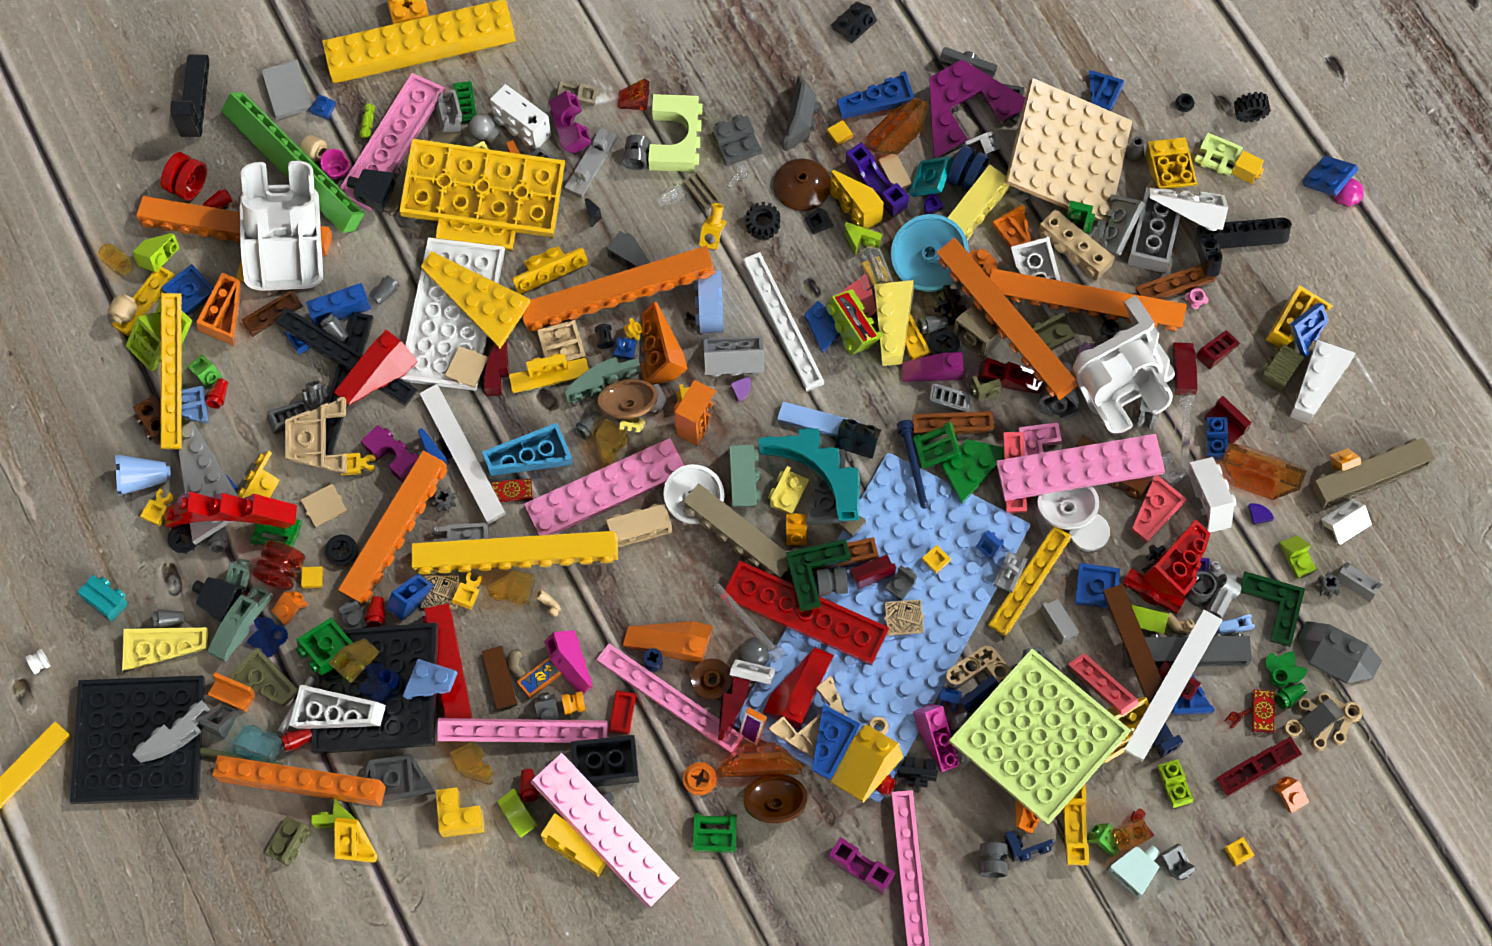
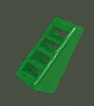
M472 82L454 83L453 88L456 91L461 113L472 111L471 114L462 115L461 123L470 122L472 117L476 115Z

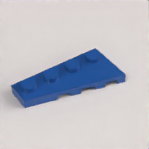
M906 71L901 72L898 77L885 79L884 83L877 86L875 84L868 86V89L863 92L857 91L837 100L841 119L915 104V97Z

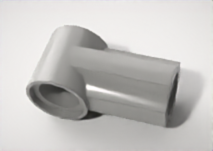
M1221 574L1216 578V590L1206 608L1209 613L1219 618H1223L1231 600L1237 598L1241 592V585L1226 574Z

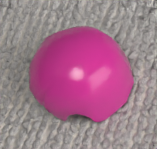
M329 149L321 156V170L330 179L337 180L343 178L349 172V159L346 158L342 150Z
M1351 178L1337 196L1332 195L1337 204H1345L1347 207L1359 204L1363 199L1364 188L1358 180Z

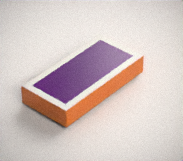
M748 707L739 733L744 736V739L757 745L762 736L767 716Z

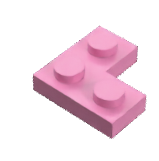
M1058 423L1018 428V432H1024L1025 456L1044 453L1043 446L1061 444L1062 442Z

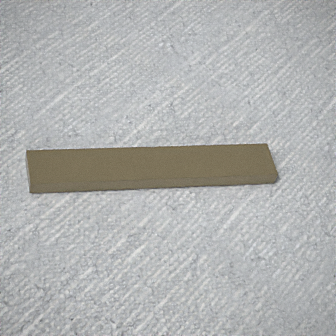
M439 128L429 141L453 144L462 133L461 131L442 133L441 128ZM407 167L397 177L394 189L384 209V212L390 216L401 206Z

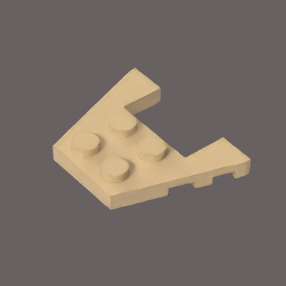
M340 397L335 402L323 404L320 408L313 411L308 410L285 420V458L288 461L347 474V456L345 454L326 456V418L346 417L345 397Z
M829 676L815 689L827 702L828 707L848 717L841 703L840 695L835 688L834 680ZM821 713L799 732L794 730L784 716L771 725L768 730L814 759Z

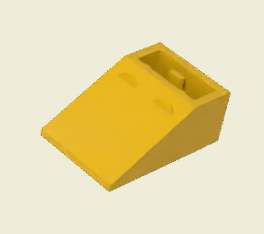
M1186 137L1148 141L1145 152L1146 162L1158 189L1197 186Z
M835 170L831 171L830 193L834 199L839 200L843 211L849 213L852 217L853 224L870 229L880 223L883 216L884 202L874 189Z

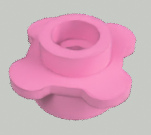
M1195 288L1185 295V300L1191 303L1193 309H1199L1200 305L1207 304L1209 300L1205 292L1200 288Z

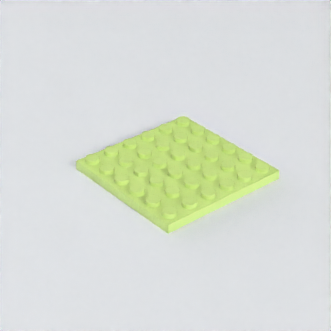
M1031 649L954 734L949 743L1048 826L1131 730L1034 649Z

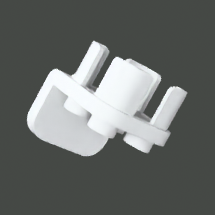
M290 161L288 163L290 185H268L266 164L263 162L250 163L241 171L243 192L240 196L241 258L244 282L252 289L260 291L308 289L319 285L323 280L319 195L314 189L313 168L306 162Z
M1136 295L1123 302L1133 327L1128 330L1119 331L1113 338L1093 349L1081 352L1077 356L1072 368V374L1078 383L1086 404L1093 413L1100 416L1107 429L1111 433L1116 434L1125 432L1133 426L1122 406L1141 396L1153 414H1158L1164 411L1173 399L1172 392L1166 382L1173 379L1175 375L1174 369L1170 365L1169 357L1158 343L1159 333L1154 327L1153 319Z

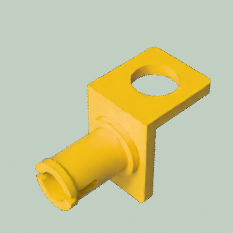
M713 203L711 214L702 225L699 245H707L708 248L717 250L721 231L727 221L721 219L724 206L719 203ZM712 234L715 237V242L707 243L705 235Z

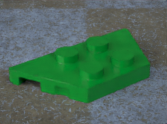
M967 439L959 447L961 455L947 460L942 465V471L949 479L952 489H955L961 504L997 468L996 462L1004 460L1003 447Z

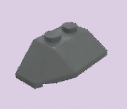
M797 75L784 137V150L787 151L810 137L811 130H815L816 119H813L814 114H818L819 103L816 102L817 95L800 75Z
M1306 621L1297 638L1308 664L1346 684L1373 679L1382 662L1368 644L1330 624Z

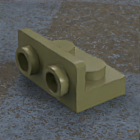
M1064 312L1053 314L1047 321L1039 322L1032 326L1033 330L1051 351L1073 340L1075 337L1065 321L1066 315Z
M286 816L266 849L265 854L289 866L290 862H294L297 858L298 848L301 843H305L308 839L310 828L307 824L300 823Z

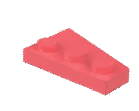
M1155 475L1131 531L1147 544L1183 506L1187 499L1162 478Z

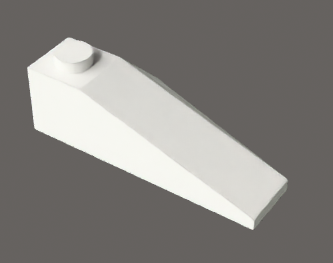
M1149 188V197L1158 203L1206 227L1208 230H1223L1228 211L1225 195L1199 192V195H1194L1190 191L1184 190L1180 194H1176L1175 191L1170 189Z
M1049 237L1011 247L1015 265L1021 274L1061 281ZM1041 303L1049 317L1062 312L1064 314L1069 313L1068 308L1060 307V310L1048 308V304Z

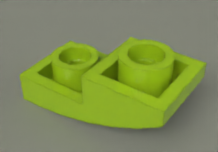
M1131 604L1142 629L1164 634L1169 616L1168 613Z
M1176 759L1159 764L1158 769L1172 807L1176 808L1193 803L1194 798L1186 783V775L1179 760Z
M514 788L497 800L519 837L522 838L538 826L530 809L525 806L518 791Z

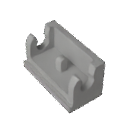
M450 90L448 98H443V94L440 92L435 108L441 132H460L462 114L456 91Z
M1347 560L1338 574V581L1371 602L1383 582H1376L1351 566V562Z

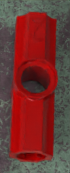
M1132 568L1130 569L1122 583L1125 587L1140 594L1146 602L1152 605L1158 604L1178 614L1186 599L1185 597L1156 591L1142 577L1143 574Z

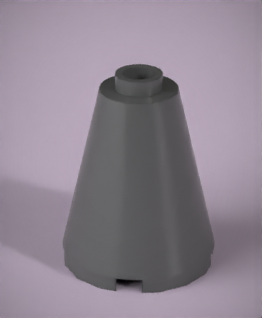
M1062 362L1072 374L1073 365L1068 362ZM1077 387L1061 400L1056 396L1051 397L1044 388L1039 399V408L1043 413L1051 417L1054 414L1060 415V418L1072 417L1078 412L1079 408Z

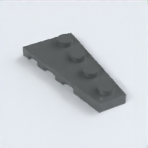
M839 449L840 468H845V450ZM819 476L815 484V492L811 500L806 524L819 525L847 522L839 521L834 495L827 483Z

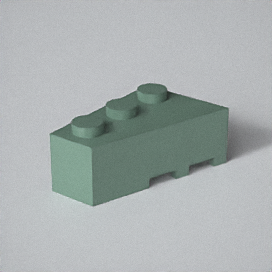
M754 445L730 446L732 507L757 506V502H761L760 489L756 490V482L760 481L759 469H755V461H759L758 449H754Z

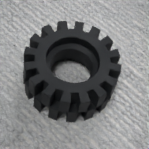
M1250 92L1246 96L1243 94L1241 98L1238 97L1234 101L1236 118L1240 122L1260 121V118H1266L1269 112H1271L1268 96L1263 94V92L1259 94L1257 92L1251 94Z
M762 202L760 206L759 203H755V207L753 205L750 206V210L746 212V228L748 233L752 232V237L754 238L758 235L760 240L761 236H764V240L768 239V235L770 238L774 237V233L777 234L778 229H780L779 210L777 211V207H771L769 202L767 206L765 202ZM767 216L770 218V223L765 226L758 225L756 218Z

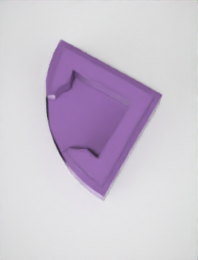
M750 377L731 383L739 403L747 397L750 391Z

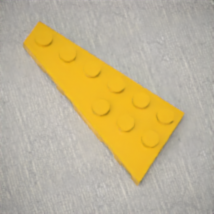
M432 251L421 265L422 270L456 303L499 349H501L531 303L529 298Z

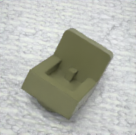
M976 376L972 377L971 384H969L971 394L973 396L976 395L978 401L997 397L1002 387L999 379L980 385Z

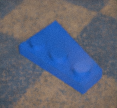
M825 704L822 707L812 771L831 781L860 723Z

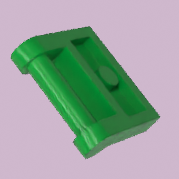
M950 421L938 429L923 435L913 436L922 468L927 469L961 455L954 433V426ZM947 434L946 438L924 446V442Z
M296 519L295 525L285 529L257 524L250 543L280 549L284 553L290 554L302 521ZM266 533L286 538L287 541L281 542L278 540L262 537V534Z
M694 813L693 852L736 853L737 814H730V816H701V813ZM700 825H730V830L700 829Z

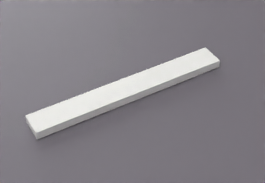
M759 252L742 259L806 392L824 385V380L761 253Z
M438 384L421 392L420 395L487 523L490 524L505 516L506 512Z
M1203 610L1125 747L1124 752L1143 762L1222 623L1221 618Z

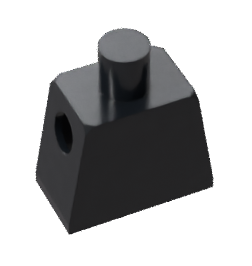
M363 169L359 178L349 176L346 186L354 189L353 193L358 202L383 213L396 180L392 172Z
M208 577L205 583L196 580L192 586V591L199 594L196 604L220 622L223 621L230 608L240 595L243 594L245 589L244 586Z

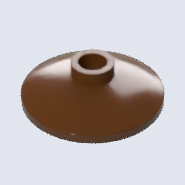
M719 659L703 660L692 672V687L702 698L709 700L721 698L732 686L733 676L730 675L731 670L725 662ZM716 678V683L710 684L709 680Z

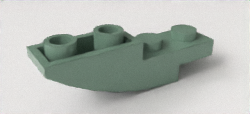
M614 357L587 370L565 391L567 402L576 403L589 396H599L605 388L604 384H612L625 377H635L638 373H641L638 358L618 364L617 358Z
M255 585L246 597L240 595L216 631L208 653L225 662L250 633V624L272 600V592Z

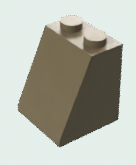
M973 304L956 318L953 333L957 335L963 345L981 359H984L1002 338L996 331L998 327L995 324L991 325L984 317L986 315L984 310L979 311Z

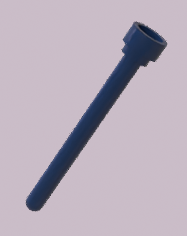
M902 420L897 423V430L904 438L920 507L926 509L928 502L911 437L914 430L911 420Z

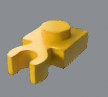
M360 453L345 454L347 456V474H340L341 476L360 475L361 469L369 472L375 471L374 465H368L369 461H375V456L370 454L361 458Z
M159 489L156 493V501L149 500L140 515L141 519L160 527L167 508L165 505L173 500L172 493L169 492L166 498H162L164 491Z
M468 572L465 580L466 584L460 582L452 603L472 610L479 594L477 587L480 586L482 577L479 576L476 581H471V572Z

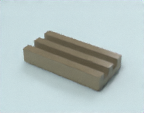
M697 171L694 176L693 174L689 176V179L683 180V184L705 211L711 208L713 203L721 201L720 196L700 171ZM697 179H699V181L703 184V186L707 189V191L711 194V196H712L715 200H713V199L709 196V194L705 191V189L701 186V184L697 181ZM693 182L695 184V186L699 189L702 195L709 202L708 204H706V202L702 199V197L698 194V192L690 183Z

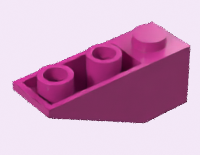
M575 630L553 632L544 640L549 658L577 692L582 691L584 695L593 685Z
M930 704L913 711L918 731L940 772L943 773L960 766L955 747L949 743L952 736L943 706Z

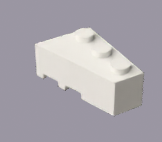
M1213 457L1190 462L1189 478L1196 498H1200L1204 507L1200 510L1202 516H1207V530L1211 533L1231 528L1236 499L1229 492V485L1227 480L1222 477L1220 465L1216 464Z

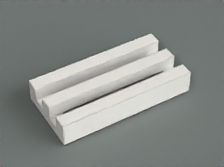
M736 659L731 667L730 675L770 685L776 669Z

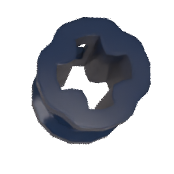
M651 648L644 653V662L647 670L657 672L661 669L663 659L662 653L658 649ZM654 657L657 662L653 663L650 658Z

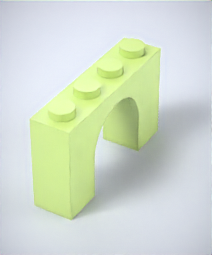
M653 94V120L681 123L687 128L688 134L683 141L674 145L650 144L649 170L695 172V165H699V153H696V148H700V137H697L698 131L701 132L702 121L698 120L699 115H702L703 104L699 103V96Z

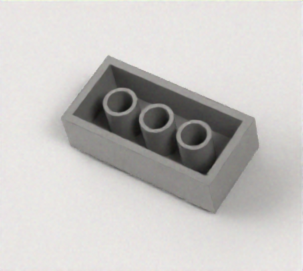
M1146 187L1142 201L1145 205L1138 218L1127 265L1166 274L1180 214L1149 197V188Z

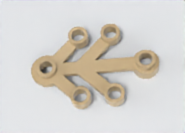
M1322 692L1317 697L1319 705L1323 702L1321 696H1325L1327 700L1331 698L1345 714L1338 720H1343L1339 731L1332 737L1336 745H1342L1347 739L1346 734L1351 723L1358 722L1363 715L1362 708L1355 702L1344 704L1332 698L1329 693ZM1308 698L1300 699L1297 705L1298 709L1302 712H1312L1317 707ZM1301 702H1306L1308 707H1302ZM1348 710H1353L1355 715H1349ZM1295 719L1289 720L1284 727L1285 734L1292 738L1298 737L1302 731H1305V728ZM1334 724L1320 733L1313 741V748L1315 750L1322 751L1326 747V740ZM1289 727H1294L1296 732L1291 733ZM1336 735L1342 736L1343 741H1338ZM1316 741H1321L1323 746L1319 747Z

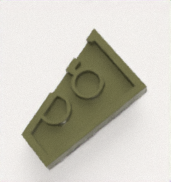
M258 647L228 676L232 680L247 685L252 690L284 706L299 691Z

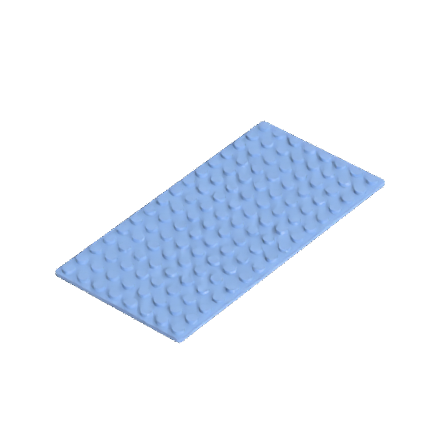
M887 453L860 499L859 515L866 520V524L853 538L842 530L837 541L846 539L847 543L874 537L879 557L887 554L891 563L896 565V573L900 565L905 568L909 567L916 573V584L903 601L921 600L922 614H924V633L892 636L887 634L871 666L786 628L769 661L765 665L766 667L776 669L771 684L755 682L734 726L739 729L741 728L748 707L762 714L771 693L816 647L834 655L823 681L829 676L833 678L845 712L849 718L860 723L855 736L874 717H882L888 722L889 729L886 736L899 743L903 755L900 762L888 774L894 779L904 757L919 733L913 711L930 704L934 705L942 687L945 685L947 671L956 665L997 589L994 586V581L1007 552L1016 554L1030 528V524L973 494L961 504L955 489H952L949 482L919 468L928 502V507L922 509L919 504L910 463L891 453ZM988 530L991 533H996L995 536L998 539L1004 540V544L992 560L976 547L983 534ZM936 545L951 558V562L937 574L922 561V557ZM869 561L842 566L846 568L848 594L836 595L832 591L830 595L820 597L887 626L886 621H884L886 617L885 602L900 601L885 590V587L895 575L858 590L850 574V569ZM816 577V578L814 579V581H815L816 588H817V577ZM819 693L815 697L802 728L822 712L823 704L829 706ZM767 716L760 740L812 767L813 758L768 730L777 720ZM875 725L874 729L880 731L882 727ZM793 727L796 732L800 731V729ZM874 790L868 798L875 802H881L884 795Z

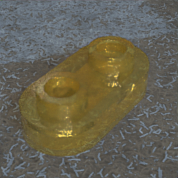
M105 244L100 247L98 251L99 258L115 273L127 275L132 271L133 263L130 257L115 245Z

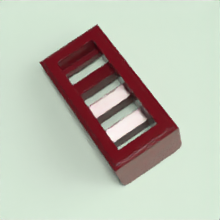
M1225 330L1200 348L1197 359L1208 369H1211L1238 347L1240 342Z

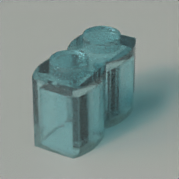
M244 725L232 743L233 752L243 758L274 763L283 748V743L280 736L276 733L263 732L256 725Z

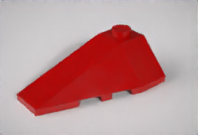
M386 329L372 343L334 391V394L339 398L345 397L346 404L350 406L370 395L376 389L383 388L389 382L405 376L416 365L418 360L401 340Z
M1194 520L1142 577L1158 592L1184 597L1196 583V574L1200 569V561L1203 553H1205L1211 533L1197 520Z
M814 647L771 693L762 714L776 720L784 716L791 726L801 730L818 693L815 688L823 682L834 655Z

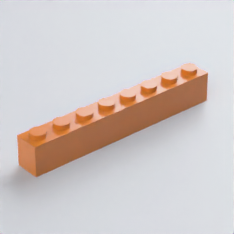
M424 450L422 451L338 590L343 595L358 601L361 605H364L365 602L371 599L373 589L376 584L382 581L384 577L383 572L386 567L393 563L394 554L397 549H401L404 545L406 534L408 531L411 532L413 530L417 516L425 510L426 501L436 492V485L439 480L445 477L447 465L444 461Z
M221 755L217 756L212 775L222 783L332 800L335 798L338 801L381 807L386 789L381 780Z

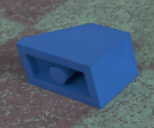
M419 573L391 592L386 609L400 620L405 619L416 611L433 588V584Z

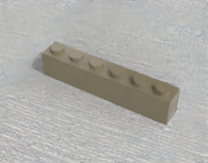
M1424 437L1418 440L1413 438L1401 447L1396 445L1389 448L1386 453H1375L1368 460H1361L1360 465L1345 471L1338 468L1333 471V474L1328 476L1326 474L1320 475L1315 478L1311 489L1323 509L1428 467L1435 457Z
M698 483L683 501V511L688 516L696 517L702 527L715 532V536L720 541L729 543L732 546V550L738 555L742 554L748 558L747 561L753 567H759L764 572L781 578L789 568L786 551Z

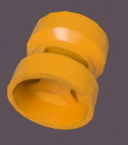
M582 691L576 692L574 695H561L565 715H570L574 711L579 713L586 712Z

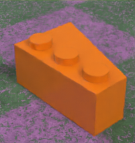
M222 273L196 322L199 332L232 346L235 343L241 296V283L239 279Z

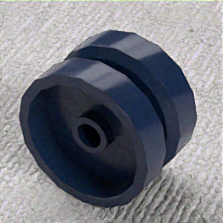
M966 144L963 145L952 163L947 183L955 187L962 183V190L968 192L987 168L990 156L981 151L974 156V148Z

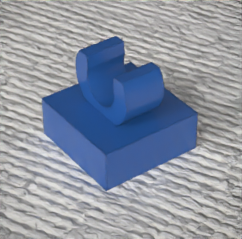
M318 95L310 112L312 115L329 120L336 102L328 99L326 96Z
M617 337L614 357L625 360L634 359L637 341L635 339Z
M988 530L983 534L976 547L992 560L1004 544V540L998 539L995 536L996 533H991Z
M943 686L939 699H942L940 705L944 707V703L950 702L952 704L951 711L953 712L956 704L960 703L959 700H961L963 692Z

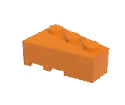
M696 380L693 381L682 401H678L673 410L675 412L674 420L678 437L696 446L699 445L708 429L711 414L707 413L708 407L711 408L713 402L710 400L715 395L716 390Z

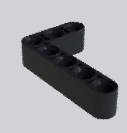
M188 54L182 101H171V116L181 137L202 136L209 75L208 54Z
M1280 217L1225 222L1223 230L1217 229L1216 231L1208 230L1206 227L1199 225L1196 231L1195 247L1204 274L1210 277L1220 274L1223 259L1221 249L1288 242L1292 226L1291 221Z

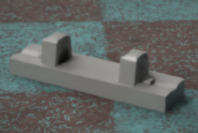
M603 128L599 129L592 144H590L565 186L566 192L583 198L618 139L617 134Z

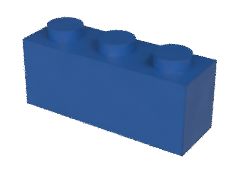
M362 283L306 302L311 319L317 327H322L320 322L329 314L337 316L338 320L353 316L354 312L362 313L371 309Z

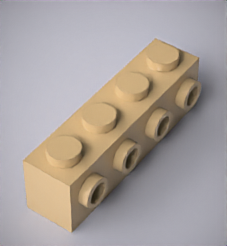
M1055 209L1040 224L1038 233L1041 238L1049 237L1050 243L1054 245L1055 249L1059 253L1065 254L1074 265L1081 267L1087 276L1098 280L1112 266L1114 256L1058 210Z

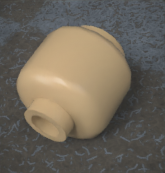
M314 135L306 136L300 142L299 147L314 163L320 162L322 154L328 150L327 143Z
M125 294L115 296L108 308V313L111 315L110 319L118 324L122 322L129 323L138 309L135 304L136 300Z

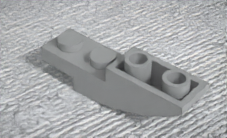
M202 700L199 703L193 704L183 718H179L173 723L170 730L165 725L156 728L146 742H142L136 747L132 755L141 763L176 751L201 733L197 725L211 710Z

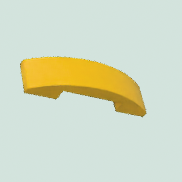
M1086 783L1064 807V837L1067 865L1089 866L1085 807Z

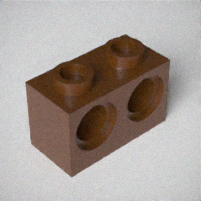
M152 395L133 407L137 413L134 417L139 425L144 424L147 428L144 430V433L149 441L154 439L158 445L161 443V429L155 431V429L161 426V405L156 397ZM153 411L150 415L145 416L147 412Z

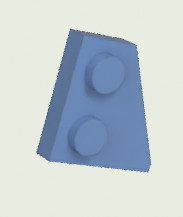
M203 386L181 390V418L206 424L209 423Z
M418 659L403 697L405 699H412V697L421 695L426 697L435 693H449L457 672Z

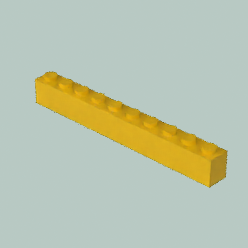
M615 531L412 543V568L422 575L430 574L431 571H438L439 573H450L451 570L469 572L471 569L477 568L480 571H489L493 567L508 570L511 569V566H519V568H531V565L550 567L552 564L558 563L561 566H570L574 562L589 565L592 564V561L612 563L613 560H618V536Z

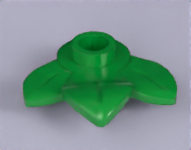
M1293 651L1286 652L1279 658L1275 654L1269 653L1265 660L1266 668L1270 672L1269 681L1276 688H1284L1289 683H1298L1307 673L1306 668L1296 666ZM1276 676H1281L1283 681H1278Z

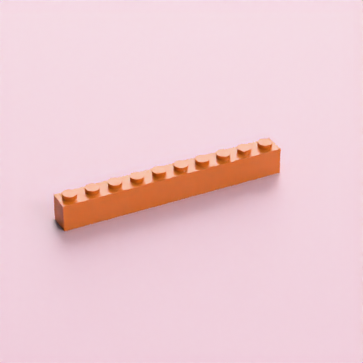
M142 196L136 216L140 224L146 228L156 227L164 231L174 230L186 235L192 233L204 238L209 236L222 241L233 240L240 243V212ZM320 226L322 256H327L332 233L329 227Z
M955 237L936 252L939 256L937 261L942 268H948L951 271L949 275L955 283L959 281L962 284L961 290L967 297L970 295L973 297L975 307L979 311L984 310L986 320L991 325L995 324L998 327L996 331L1003 340L1007 338L1011 342L1008 344L1015 354L1017 352L1021 354V361L1027 368L1032 367L1035 371L1033 375L1039 382L1043 381L1047 385L1045 389L1051 397L1056 396L1061 400L1078 386L1073 375Z
M706 245L532 299L522 316L528 331H537L545 326L557 325L568 319H577L584 314H594L600 309L613 308L623 302H633L639 297L652 296L655 292L668 291L681 284L688 285L694 280L707 279L716 274Z
M993 268L990 270L989 278L1005 297H1010L1009 301L1021 303V300L1029 301V305L1040 306L1041 303L1048 304V308L1060 310V307L1068 308V312L1078 314L1080 311H1086L1088 316L1099 317V314L1107 315L1106 319L1118 321L1119 318H1124L1127 323L1132 324L1123 302L1135 296L1134 294ZM1136 295L1153 319L1155 328L1158 325L1165 326V330L1177 331V328H1183L1187 304Z

